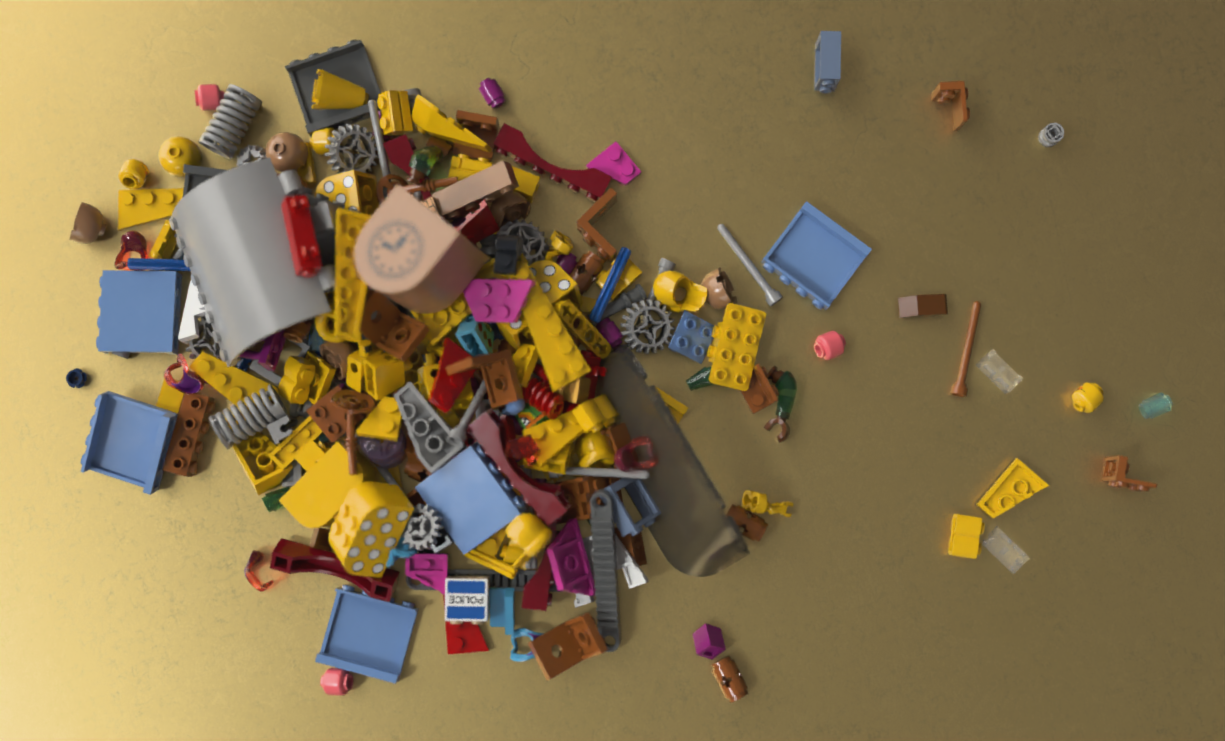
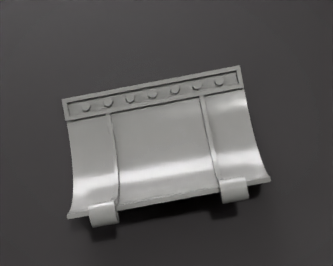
M270 157L235 167L198 185L178 202L171 218H169L171 229L175 230L177 234V245L184 252V263L191 270L192 284L197 286L199 291V302L205 307L206 320L208 324L212 325L214 330L212 331L214 341L219 343L221 349L220 357L223 362H226L227 367L235 366L240 359L239 355L267 336L298 322L331 311L324 292L335 291V266L321 267L318 274L311 278L296 277L281 204L285 196L299 195L304 189L296 170H287L277 176Z

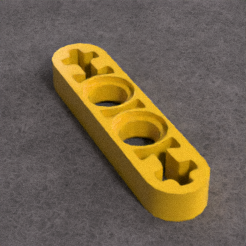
M560 300L554 305V310L563 325L588 351L593 352V356L604 359L609 355L611 349L609 342L573 303ZM576 318H578L580 323L579 326L575 329L573 327V322ZM588 331H590L591 339L589 341H586L585 335Z

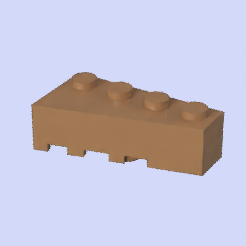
M501 161L433 193L432 197L439 216L448 220H455L479 209V204L483 200L488 204L502 195L512 193L513 189L519 187L511 163Z

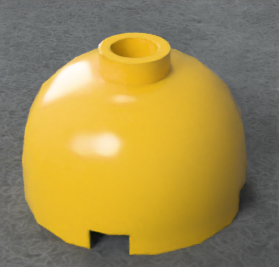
M181 136L171 137L160 147L159 161L164 170L172 176L185 177L183 173L184 164L201 165V151L197 144L189 138Z

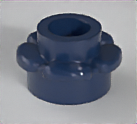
M78 368L71 370L66 376V381L72 388L83 387L85 385L84 382L87 380L86 373Z

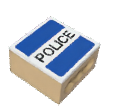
M448 575L445 578V621H450L451 624H462L463 621H471V624H484V621L489 619L490 576Z

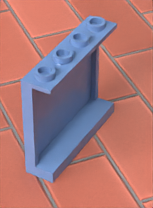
M806 201L762 259L761 263L764 264L763 268L769 273L775 272L779 275V280L784 284L794 286L796 288L795 291L804 298L807 296L813 300L812 304L820 310L822 308L827 310L872 249Z
M103 270L99 281L102 291L98 300L100 316L97 319L99 336L96 339L98 351L104 354L109 352L178 355L182 275L177 271Z
M110 391L100 394L95 400L94 406L96 410L90 420L91 431L85 441L87 447L81 458V472L84 473L92 470L144 487L143 493L153 494L160 487L164 471L162 468L178 414Z
M478 441L415 487L426 504L438 511L436 516L442 517L440 523L463 555L527 510L524 500L516 495L510 481L503 477L496 463L485 454L483 446Z
M349 585L336 588L337 594L321 651L317 653L315 662L396 684L400 679L419 608L414 607V603L402 601V604L394 602L395 598L393 597L390 602L372 598L364 591L362 593L354 591L355 587Z

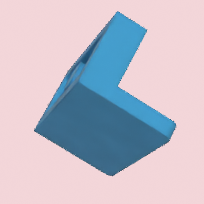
M490 588V626L505 627V635H514V588Z

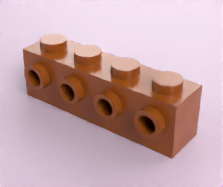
M185 392L162 470L186 477H192L198 468V462H196L198 454H201L204 447L203 437L204 434H207L210 427L208 420L210 414H213L215 410V398Z

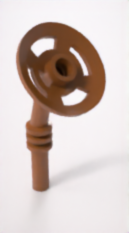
M389 174L378 181L376 197L381 206L385 201L383 187L388 188L387 195H389L395 188L393 185L398 184L412 195L413 192L422 190L427 192V190L431 191V189L434 191L436 188L450 186L459 181L457 176L438 180L431 178V180L426 179V182L422 180L420 182L421 185L418 186L416 184L409 185L402 177ZM390 179H396V180H398V181H400V182H397V181L389 182L388 180H390Z
M342 390L333 394L332 403L335 407L347 413V438L345 439V442H347L345 447L347 448H345V451L348 452L349 475L354 476L358 475L356 451H358V447H356L358 443L356 441L358 440L355 438V414L371 411L374 408V400L365 393H359L354 390Z

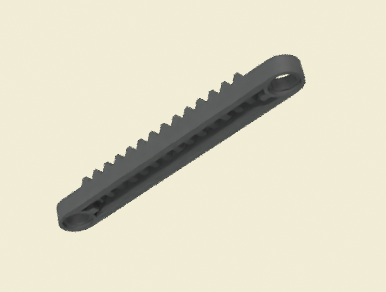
M601 489L593 494L590 501L597 627L604 639L607 636H612L615 639L616 643L614 645L606 643L608 649L606 652H614L621 643L614 506L611 493ZM604 496L607 499V505H598L596 498Z
M448 569V575L490 576L489 589L514 588V591H523L524 585L537 570H518L514 579L492 569ZM406 576V583L411 589L436 590L422 583L415 585L412 583L411 577ZM554 578V585H549V592H563L558 590Z

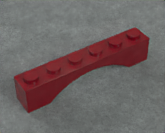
M505 123L493 143L496 153L505 158L509 156L520 166L532 167L531 170L536 174L542 175L544 173L550 176L549 179L554 183L560 184L562 182L568 185L567 188L572 192L578 193L580 191L586 194L585 197L593 202L599 200L608 191L612 183V176L596 168L570 170L548 163L532 150L521 131Z
M404 134L383 143L391 163L402 169L409 176H411L409 173L411 168L422 172L421 169L425 168L421 157L416 158L413 151L417 149L413 138L408 139V136ZM425 176L423 179H420L419 182H422V180H425L426 182V179H429V176ZM421 191L424 201L432 197L431 191ZM441 217L448 224L447 219Z
M492 408L484 412L467 427L472 438L480 442L485 454L494 459L499 471L508 476L513 488L521 492L524 496V501L535 509L538 518L543 523L549 526L572 506L559 489L551 488L535 481L519 467L508 447L505 423Z
M539 482L545 486L559 489L564 495L565 489H561V484ZM562 515L549 526L544 523L546 527L551 529L552 537L545 545L544 555L539 568L524 585L521 609L547 611V606L552 604L553 594L549 593V585H554V574L551 572L552 567L547 549L560 532L556 531L557 522L561 523Z
M283 538L279 540L272 551L270 563L271 569L288 574L314 572L333 575L355 584L369 597L390 602L393 597L400 574L399 571L386 568L381 578L352 575L345 570L336 553L312 548Z

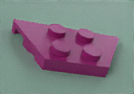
M472 279L463 293L476 322L517 323L521 316V310L528 301L527 295L531 287L535 286L536 280Z
M571 518L547 549L556 585L559 591L595 596V583L577 518Z

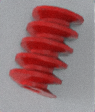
M536 377L528 382L527 387H521L526 403H529L530 406L536 408V410L542 412L551 420L559 417L564 407L563 395H558L557 391H551V387L545 386V383L539 382V379Z

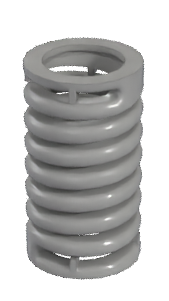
M229 84L224 93L225 99L220 100V105L216 107L217 112L213 113V119L209 120L210 126L205 128L206 132L202 133L198 142L214 153L232 160L235 154L234 151H237V146L223 137L236 144H240L241 139L235 135L241 138L245 136V133L240 129L248 130L249 127L245 123H252V119L249 117H255L256 113L253 110L258 111L262 101L250 92L236 85ZM222 146L230 149L229 152L223 149Z
M271 384L267 386L268 391H265L263 388L259 390L264 404L257 393H252V399L257 405L258 410L249 396L244 399L246 405L242 400L237 402L245 420L235 404L230 406L232 413L228 408H225L223 413L217 412L209 417L215 433L226 449L232 448L234 443H241L242 439H248L249 435L254 436L256 431L261 432L263 427L267 428V425L288 415L283 402ZM269 396L272 397L275 404L271 403ZM227 421H228L229 424L231 425V428H232L233 432H232L231 429L229 428Z

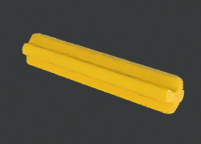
M473 548L464 555L511 579H514L518 573V570L513 569L511 565L476 548Z

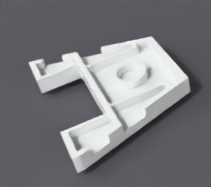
M190 281L178 336L182 343L200 337L197 319L204 317L206 312L204 305H201L199 302L197 286H194L192 281Z
M615 534L617 570L623 568L629 589L648 583V578ZM591 535L583 538V543L594 579L593 540ZM576 594L574 606L577 608L592 603L594 598L593 596Z

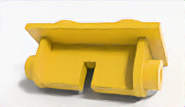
M168 220L165 221L149 254L154 259H170L177 245L176 231L171 229Z

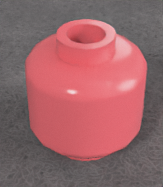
M201 84L198 86V90H194L196 106H199L202 111L216 110V107L220 105V100L225 99L224 91H220L217 84Z
M829 331L816 338L814 350L818 357L831 360L844 353L846 341L836 331Z
M329 668L321 677L320 684L327 695L344 696L353 687V675L344 669Z

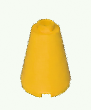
M323 69L317 70L316 74L320 76H318V80L315 79L312 102H315V104L311 106L312 109H354L368 103L369 93H365V88Z

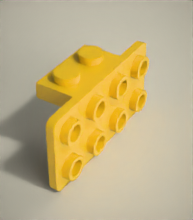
M733 303L726 305L723 321L718 322L713 327L712 337L714 339L707 351L708 362H712L709 375L710 383L742 391L748 390L766 318L764 311Z

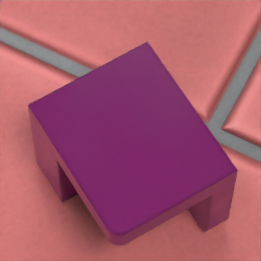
M705 623L693 633L697 655L713 660L726 650L720 628Z

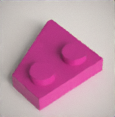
M616 141L586 165L587 169L596 168L612 176V179L625 186L641 174L640 169Z
M416 553L409 558H405V575L417 579L422 584L445 594V578L448 576V553Z

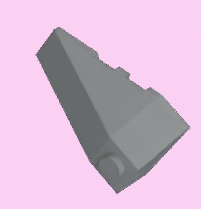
M412 382L407 383L394 394L402 418L409 431L410 439H412L416 449L417 457L431 474L468 447L465 443L462 446H455L447 440L453 428Z

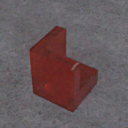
M531 435L507 441L505 449L506 457L514 455L516 459L525 458L528 465L537 463L540 452Z

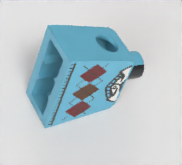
M471 314L460 323L456 336L469 355L474 357L492 353L494 333L488 322H476L473 314Z

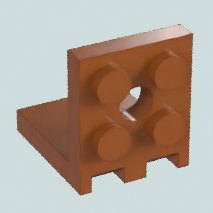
M612 188L576 221L577 230L584 237V242L589 247L594 246L598 251V256L605 262L608 260L610 263L617 258V250L593 225L617 202V193Z
M371 287L365 295L359 332L370 340L375 347L405 363L431 329L427 325L400 312L382 293ZM377 311L376 317L371 320L372 314Z
M510 350L470 357L446 367L448 375L481 369L492 409L524 399Z
M585 476L552 483L561 484V489H565V498L568 500L569 497L572 505L562 514L561 523L557 522V524L567 523L571 518H577V521L591 518L590 501L593 494L619 481V477ZM620 489L616 493L619 499L621 500L622 504L624 505ZM598 496L596 498L598 505L605 506Z
M589 612L569 619L528 642L547 681L582 660L600 655L608 650L605 639L600 635L596 622ZM553 646H556L559 649L558 657H555L552 654L551 650Z

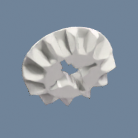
M248 145L241 149L237 156V166L247 164L251 154L253 157L258 158V160L265 159L266 151L258 145Z

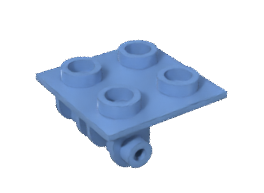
M684 310L668 346L669 350L675 353L678 352L702 364L713 339L712 330L714 325Z

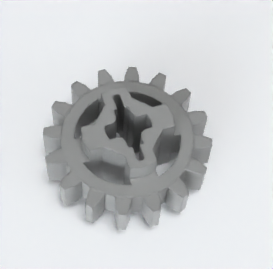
M418 504L417 507L413 506L414 510L401 537L405 538L403 544L409 545L411 549H430V543H438L435 539L436 536H442L438 532L439 529L444 527L439 525L442 517L436 516L438 511L432 509V506ZM421 513H424V514H425V515H421L420 517H417L418 514H421ZM421 537L424 538V540H422V541H416L417 539H420Z

